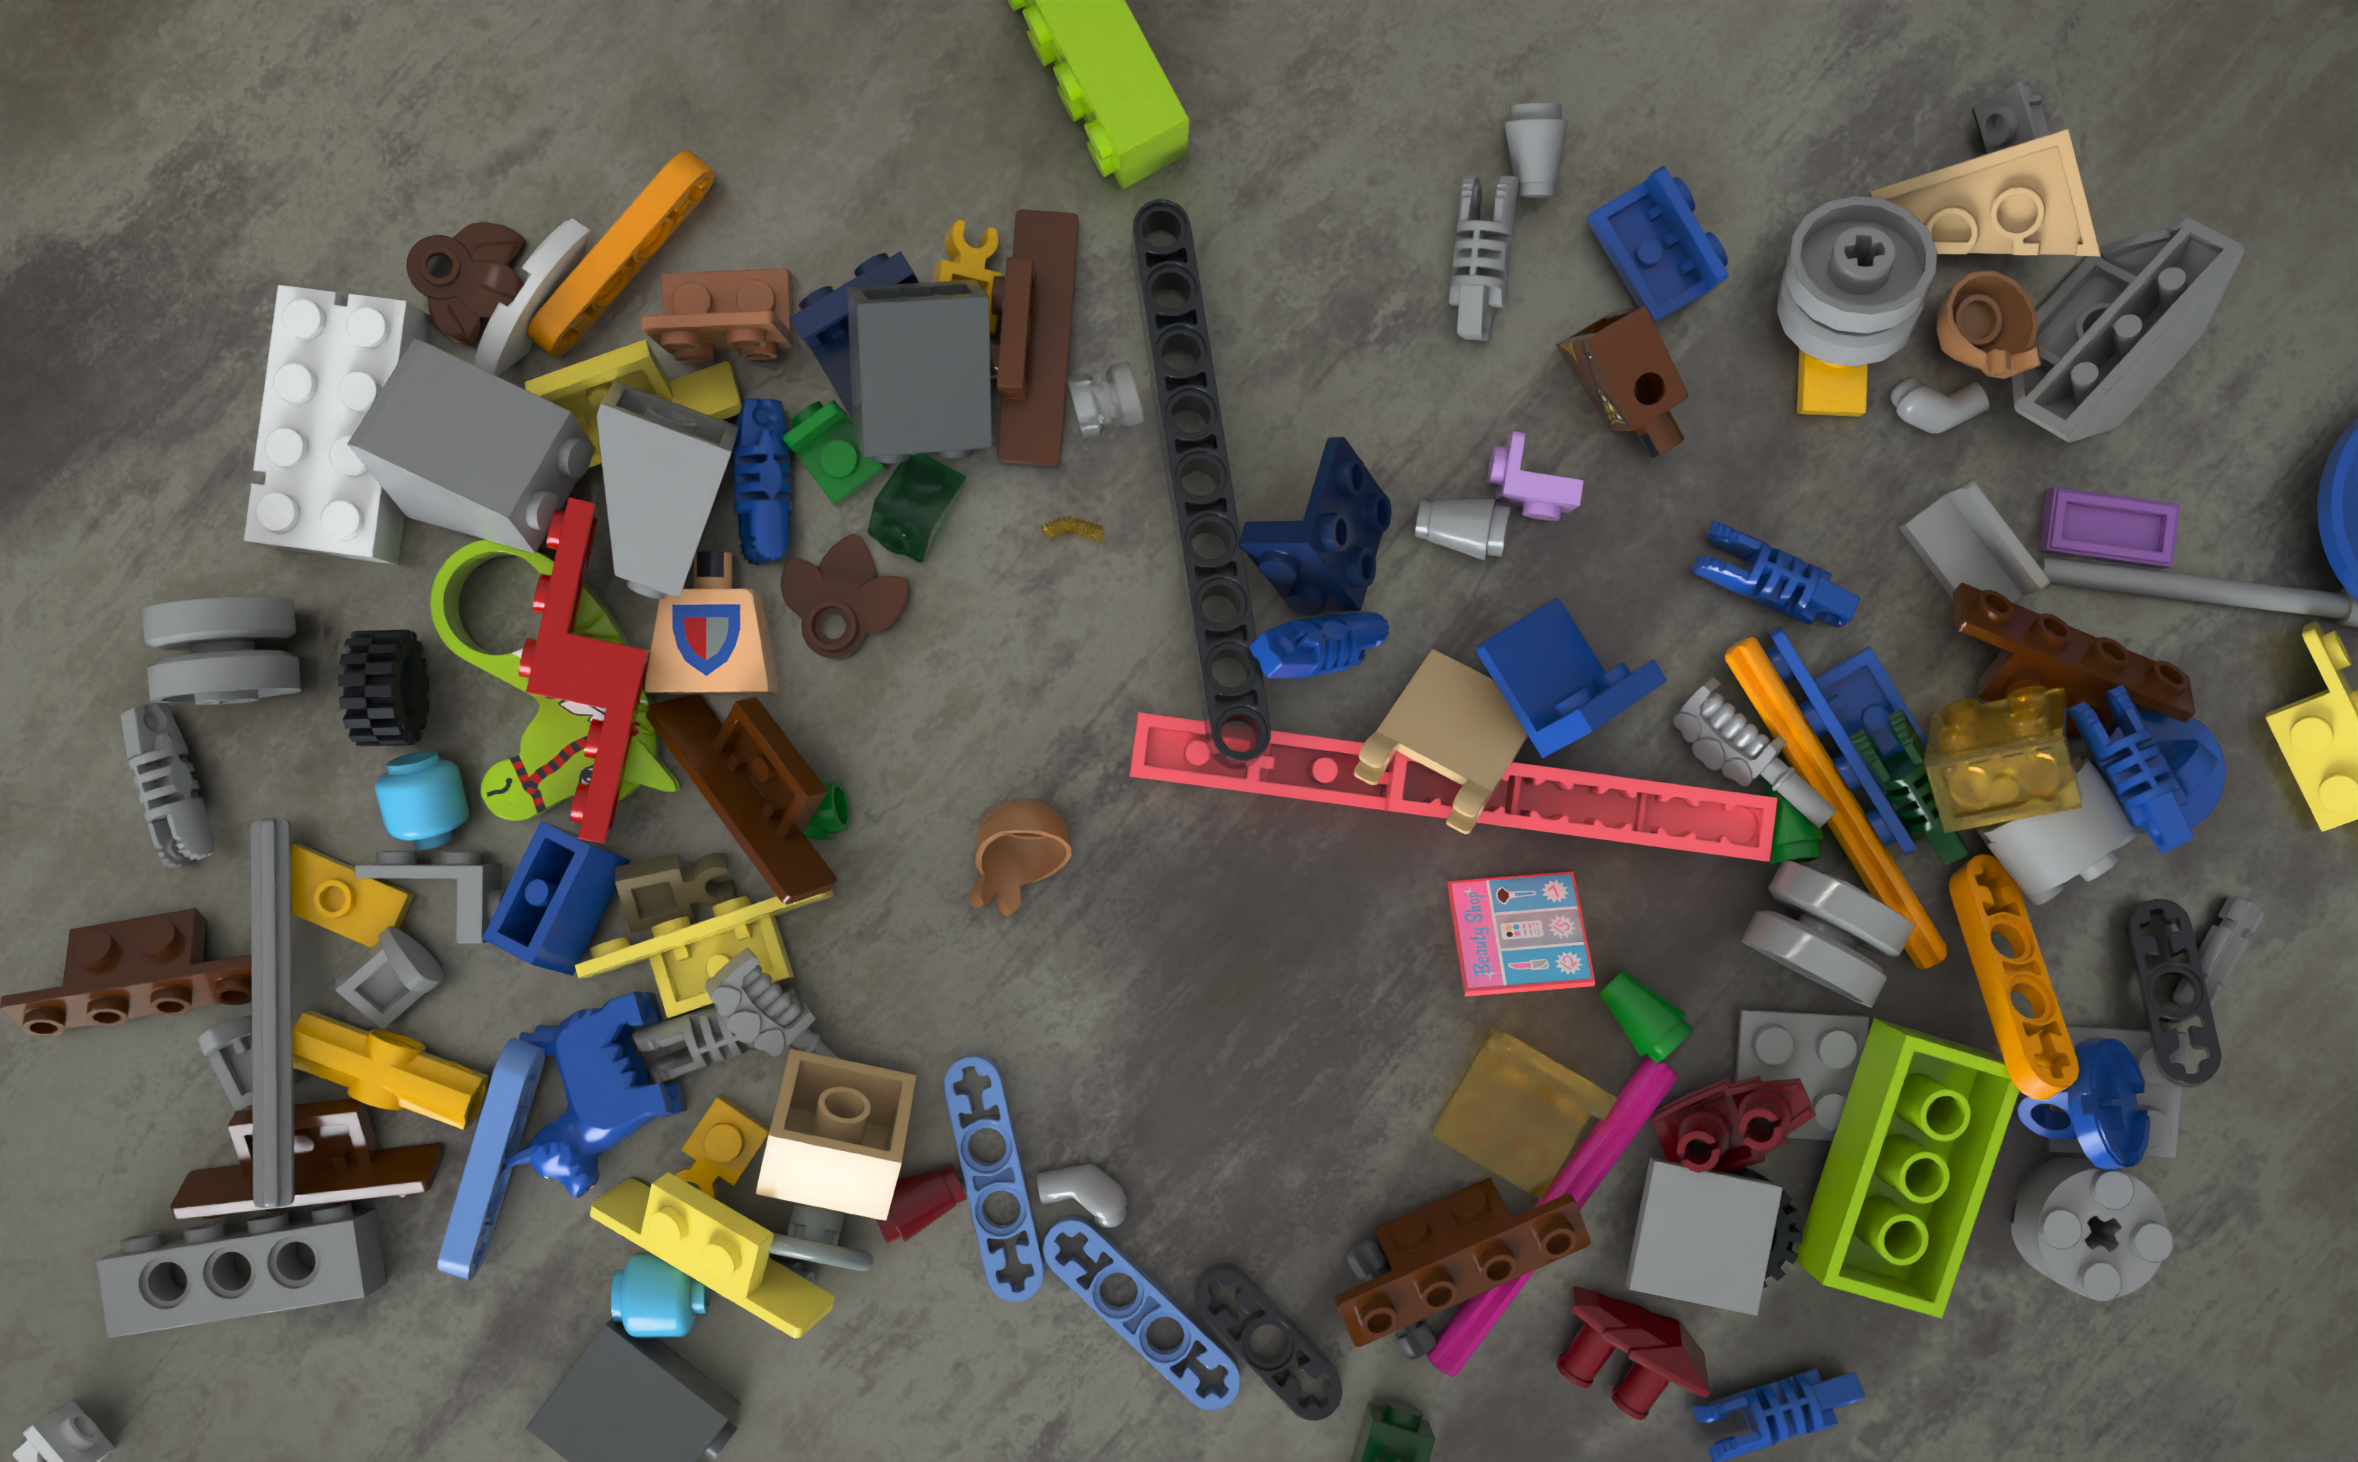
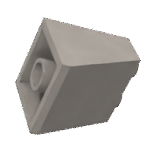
M416 339L412 340L347 443L406 517L531 553L537 552L549 531L555 509L561 510L578 479L586 473L591 457L596 450L571 411L437 347Z
M615 380L602 400L596 416L615 576L628 580L627 586L641 595L663 599L666 594L679 598L730 459L739 426Z

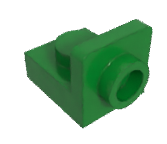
M832 400L825 406L818 401L801 410L789 423L793 429L783 436L786 444L797 454L836 507L887 471L883 463L874 461L872 457H863L854 439L853 423L835 400Z

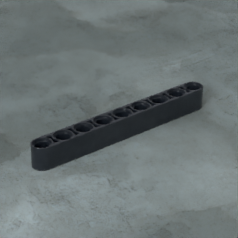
M1156 199L1143 205L1134 218L1131 243L1132 262L1208 747L1211 755L1219 764L1229 769H1243L1253 765L1266 750L1271 739L1270 718L1262 669L1259 661L1253 656L1249 645L1257 637L1243 549L1239 545L1241 537L1191 224L1187 213L1179 204L1170 200ZM1154 229H1165L1172 233L1176 241L1167 247H1156L1150 244L1144 235ZM1174 289L1185 297L1186 303L1181 307L1169 309L1160 306L1153 296L1160 290ZM1182 349L1189 352L1195 358L1196 364L1191 369L1179 371L1170 368L1164 362L1163 356L1168 351ZM1193 410L1204 418L1207 426L1199 432L1186 433L1176 427L1172 417L1180 411ZM1194 471L1204 472L1214 480L1216 490L1205 496H1196L1186 490L1183 486L1182 478ZM1212 533L1224 542L1226 553L1216 559H1205L1194 551L1191 541L1197 535ZM1213 595L1224 596L1234 604L1236 617L1226 623H1215L1204 615L1201 603L1207 597ZM1222 658L1237 660L1244 667L1246 681L1237 687H1225L1214 679L1211 671L1212 664ZM1232 721H1242L1248 724L1256 735L1255 747L1246 752H1236L1229 749L1222 738V727Z

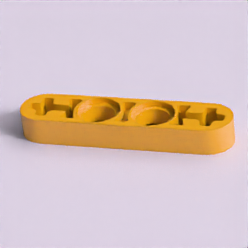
M690 150L681 151L674 156L539 309L528 326V337L552 358H558L571 350L701 202L714 182L715 171Z
M1985 854L1977 855L1951 875L1949 881L1950 896L2008 1074L2013 1084L2023 1094L2032 1099L2046 1100L2065 1090L2077 1080L2079 1073L2077 1056L2020 889L1996 857ZM1991 932L1999 933L2010 942L2014 958H2008L1998 952L1991 941ZM2011 991L2018 992L2027 998L2033 1008V1019L2023 1016L2015 1009L2011 1001Z

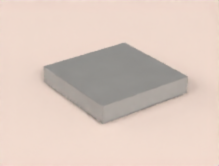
M1650 1157L1625 1281L1626 1287L1629 1290L1758 1316L1783 1187L1778 1183L1715 1170L1697 1173L1688 1170L1681 1163Z

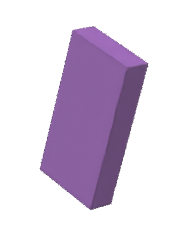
M2057 487L2046 490L2038 552L2159 569L2170 568L2173 565L2180 504Z

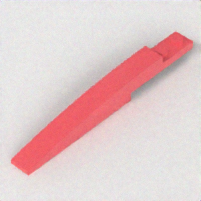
M1140 712L1137 713L1129 773L1131 777L1445 819L1451 813L1454 798L1463 786L1398 751L1394 754L1378 784L1371 785L1354 776L1355 767L1360 762L1359 753L1364 743L1271 730V739L1266 750L1253 765L1243 769H1229L1219 764L1211 755L1204 721ZM1228 724L1222 727V738L1229 749L1236 752H1246L1255 747L1256 735L1251 727ZM1512 762L1476 823L1770 862L1778 798Z

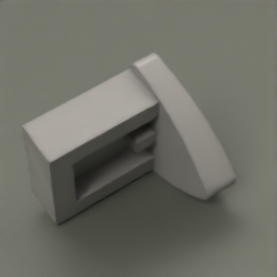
M388 926L380 933V941L336 978L335 991L382 1030L426 992L432 991L446 976L438 961L422 945L394 926Z
M248 1015L213 1027L204 1032L198 1039V1045L204 1057H208L235 1111H242L252 1107V1015ZM293 1067L295 1085L302 1081L298 1070Z

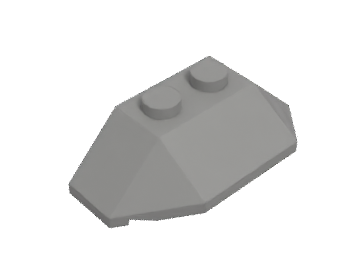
M2186 217L2169 223V228L2141 233L2101 247V257L2087 256L2036 311L2038 331L2034 345L2039 346L2042 364L2012 376L2015 411L2068 443L2118 428L2203 336L2244 254L2243 244Z

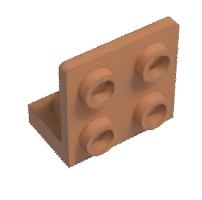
M788 268L661 273L663 315L641 316L642 331L669 354H675V360L680 362H709L714 360V352L739 351V358L768 360L777 357V349H795L794 325L789 318L793 315L792 273Z

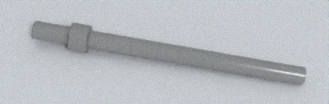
M2040 557L2037 561V564L2052 584L2335 618L2338 625L2358 627V602L2345 588L2340 593L2049 557Z

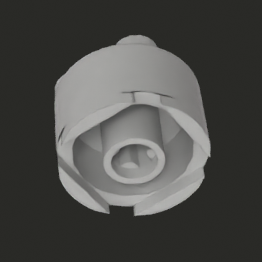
M2077 757L2037 777L2036 784L2029 793L2022 795L2011 806L2005 803L1996 807L1981 821L1976 830L2022 892L2027 895L2034 906H2038L2058 895L2067 886L2066 881L2078 874L2085 881H2091L2107 872L2119 861V857L2114 850L2132 841L2141 833L2142 828L2131 825L2114 792L2088 758L2082 761L2080 757Z
M2056 1157L2035 1167L2026 1175L2017 1188L2014 1197L2017 1203L2014 1222L2011 1221V1233L2019 1253L2036 1271L2079 1295L2099 1302L2128 1295L2144 1286L2155 1275L2162 1261L2171 1254L2173 1236L2168 1229L2166 1215L2160 1201L2145 1183L2129 1173L2121 1170L2101 1169L2096 1167L2088 1158Z

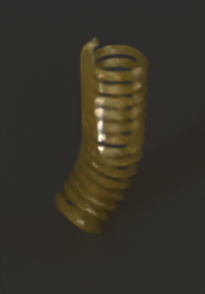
M1064 516L1062 522L1058 517L1057 521L1053 519V523L1050 520L1049 524L1045 523V527L1041 525L1042 532H1045L1050 540L1053 537L1065 535V533L1067 535L1068 533L1075 535L1076 530L1078 537L1082 530L1081 538L1084 537L1086 532L1085 539H1088L1090 534V541L1094 536V542H1096L1099 535L1098 543H1101L1104 535L1103 525H1095L1094 522L1082 521L1081 518L1077 519V517L1072 521L1071 516L1068 517V520Z

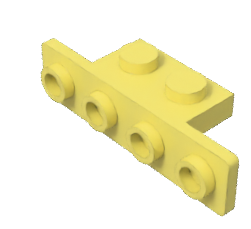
M646 339L524 382L527 391L572 412L596 448L591 457L589 467L602 463L596 416L602 400L615 380L721 420L740 414L742 408L737 380L729 362L724 361L669 381Z
M2316 620L2304 625L2302 636L2328 689L2267 712L2265 718L2321 831L2324 832L2358 819V690H2352L2342 670L2351 666L2352 663L2341 638L2335 630L2324 634L2319 622Z
M831 889L830 891L791 904L782 903L776 894V897L755 904L751 903L749 896L731 899L712 907L714 918L691 925L688 916L663 922L651 928L654 938L630 946L628 937L604 942L590 948L593 959L574 966L578 978H595L650 960L667 1018H673L714 1004L705 989L706 982L747 947L759 960L762 973H767L771 976L772 983L793 978L794 974L775 917L834 897L833 891Z
M669 1172L654 1181L651 1188L635 1178H627L592 1202L590 1216L793 1338L802 1337L833 1308L834 1295L769 1258V1248L774 1237L773 1232Z

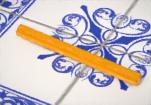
M1749 637L1735 643L1726 651L1725 661L1773 738L1775 739L1780 736L1787 742L1782 752L1791 767H1794L1795 772L1837 809V812L1826 823L1866 888L1880 903L1901 914L1914 924V929L1904 947L1912 962L1921 970L1941 963L1947 957V945L1877 835L1760 643L1754 637Z

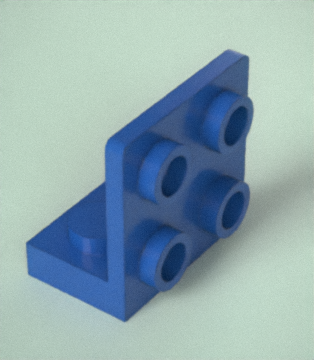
M1558 598L1551 600L1476 647L1478 656L1542 759L1593 732L1668 681L1654 659L1631 672L1625 662L1605 672L1565 606Z

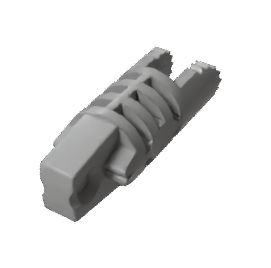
M1462 176L1449 304L1451 306H1459L1457 334L1465 340L1490 341L1495 307H1505L1519 177L1501 176L1495 194L1493 221H1481L1479 219L1482 188L1479 176Z
M153 703L141 705L122 713L121 722L127 761L130 770L135 773L133 781L135 787L140 789L139 801L141 806H145L146 812L143 814L148 824L154 847L157 849L156 854L159 856V861L163 863V866H167L168 869L173 868L175 870L189 864V860H200L211 855L212 851L215 850V842L213 841L214 836L211 834L212 829L203 797L198 796L197 791L200 790L198 781L194 780L192 776L195 773L193 764L188 763L187 760L190 754L168 704Z
M793 986L782 989V992L790 994L791 1002L801 1005ZM714 1004L699 1008L695 1012H688L647 1026L632 1034L638 1050L642 1052L656 1050L659 1047L663 1048L683 1040L686 1042V1048L674 1051L669 1055L666 1054L664 1057H659L658 1060L653 1061L654 1063L649 1065L648 1072L654 1084L705 1068L713 1062L719 1063L739 1056L748 1050H756L752 1042L743 1043L738 1040L735 1034L729 1032Z

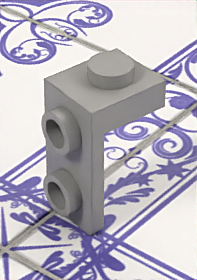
M378 851L376 863L355 865V878L457 879L456 943L487 942L482 937L506 891L502 890V863H481V851L441 852L440 863H417V851Z

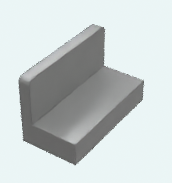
M1972 480L1946 490L1898 526V529L1952 600L1953 592L1960 583L1968 584L1982 591H1996L2012 603L2022 595L2039 592L2050 584L2048 577L1978 485Z

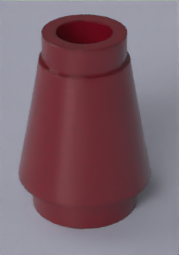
M952 1164L942 1169L937 1168L897 1179L887 1220L876 1219L887 1244L901 1237L906 1243L956 1207V1204L967 1199Z

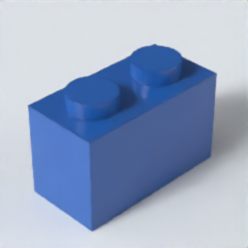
M541 821L482 939L531 965L573 976L576 971L574 965L580 963L616 890L615 867L627 865L630 860L595 842L578 839V834Z

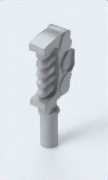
M1713 677L1690 697L1679 713L1673 718L1674 726L1682 732L1685 741L1694 742L1692 752L1695 757L1711 770L1722 768L1723 775L1726 778L1734 779L1740 786H1748L1761 775L1772 785L1771 789L1773 791L1777 790L1820 829L1837 812V809L1795 772L1794 767L1789 768L1777 757L1787 743L1785 740L1778 736L1770 743V739L1766 735H1758V728L1752 723L1746 724L1747 719L1741 713L1735 714L1733 705L1730 703L1723 704L1724 698L1719 693H1714L1721 683Z
M748 947L732 958L714 977L706 982L705 989L720 1013L729 1032L735 1034L739 1041L743 1043L752 1042L757 1050L766 1051L770 1057H777L783 1053L785 1048L790 1046L795 1050L838 1058L820 1040L819 1034L813 1033L808 1028L816 1019L811 1009L805 1003L800 1005L796 1002H791L790 994L782 992L780 984L772 983V978L769 974L762 973L759 960Z

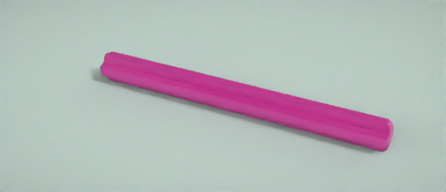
M1647 1057L1534 1208L1565 1194H1571L1580 1210L1675 1084L1678 1077L1676 1072L1663 1061L1656 1064L1650 1057ZM1534 1271L1464 1301L1436 1338L1437 1344L1427 1353L1429 1361L1442 1373L1450 1377L1456 1376Z

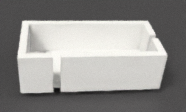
M278 285L253 471L265 474L264 485L251 483L244 534L245 542L277 550L399 565L405 514L347 443L412 340L416 339L428 343L431 324L430 315L405 300L349 294L347 299L337 292Z

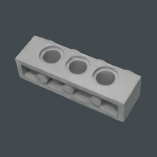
M351 1202L340 1205L328 1204L311 1209L312 1218L289 1222L288 1212H276L248 1219L247 1229L226 1232L225 1222H213L183 1230L184 1239L163 1242L161 1232L144 1233L121 1239V1250L96 1260L107 1338L364 1298L387 1284L376 1208L352 1212ZM298 1242L305 1243L314 1252L315 1267L313 1270L306 1268L298 1260L296 1254ZM235 1252L244 1255L251 1266L250 1279L243 1278L234 1267ZM172 1263L178 1264L185 1271L187 1276L186 1289L179 1287L173 1281L171 1276Z

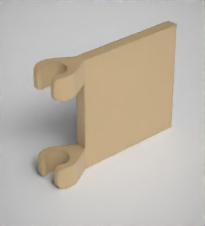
M1432 649L1376 732L1362 746L1359 753L1360 762L1355 767L1354 776L1368 784L1377 785L1394 754L1398 751L1463 785L1454 798L1453 809L1446 820V824L1461 833L1470 834L1488 800L1520 751L1528 735L1493 679Z

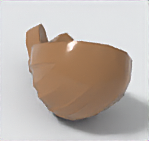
M1994 270L1971 272L1946 291L1938 310L1936 328L1940 348L1945 354L1973 369H1981L1988 377L2000 379L2012 377L2042 364L2039 346L2034 345L2038 331L2036 311L2029 295L2014 279Z
M1021 798L999 803L985 812L980 819L979 831L976 835V866L981 876L971 890L970 902L974 910L990 904L995 895L999 911L1008 916L1021 907L1020 886L1035 883L1052 876L1067 864L1072 857L1070 827L1057 809L1042 801Z

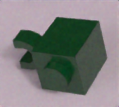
M1387 1401L1385 1408L1368 1403L1351 1462H1429L1435 1443V1436L1429 1421L1422 1419L1423 1413L1420 1410L1401 1402Z

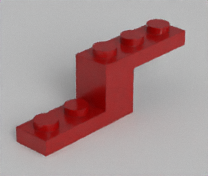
M568 497L566 510L555 509L550 522L547 548L557 550L552 574H541L537 583L533 601V612L543 615L537 640L527 638L525 641L519 665V676L529 678L526 689L527 693L606 709L603 721L598 719H592L584 751V757L595 759L590 784L578 783L570 815V821L581 823L578 839L605 844L610 839L646 677L650 650L574 634L601 507L592 502Z

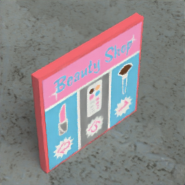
M1574 871L1447 882L1465 997L1590 987L1595 985Z

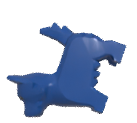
M641 991L628 993L608 1000L602 1008L576 1011L564 1019L559 1026L538 1025L535 1029V1034L528 1032L520 1033L519 1040L545 1048V1056H555L568 1106L564 1114L546 1124L525 1147L505 1161L507 1167L531 1164L541 1178L551 1181L559 1180L572 1197L579 1198L589 1192L598 1182L600 1176L598 1157L604 1151L615 1147L658 1117H668L687 1110L680 1082L649 1084L648 1070H643L645 1058L642 1056L635 1057L637 1046L629 1043L637 1026L643 1024L650 1026L662 1022L655 993H642Z

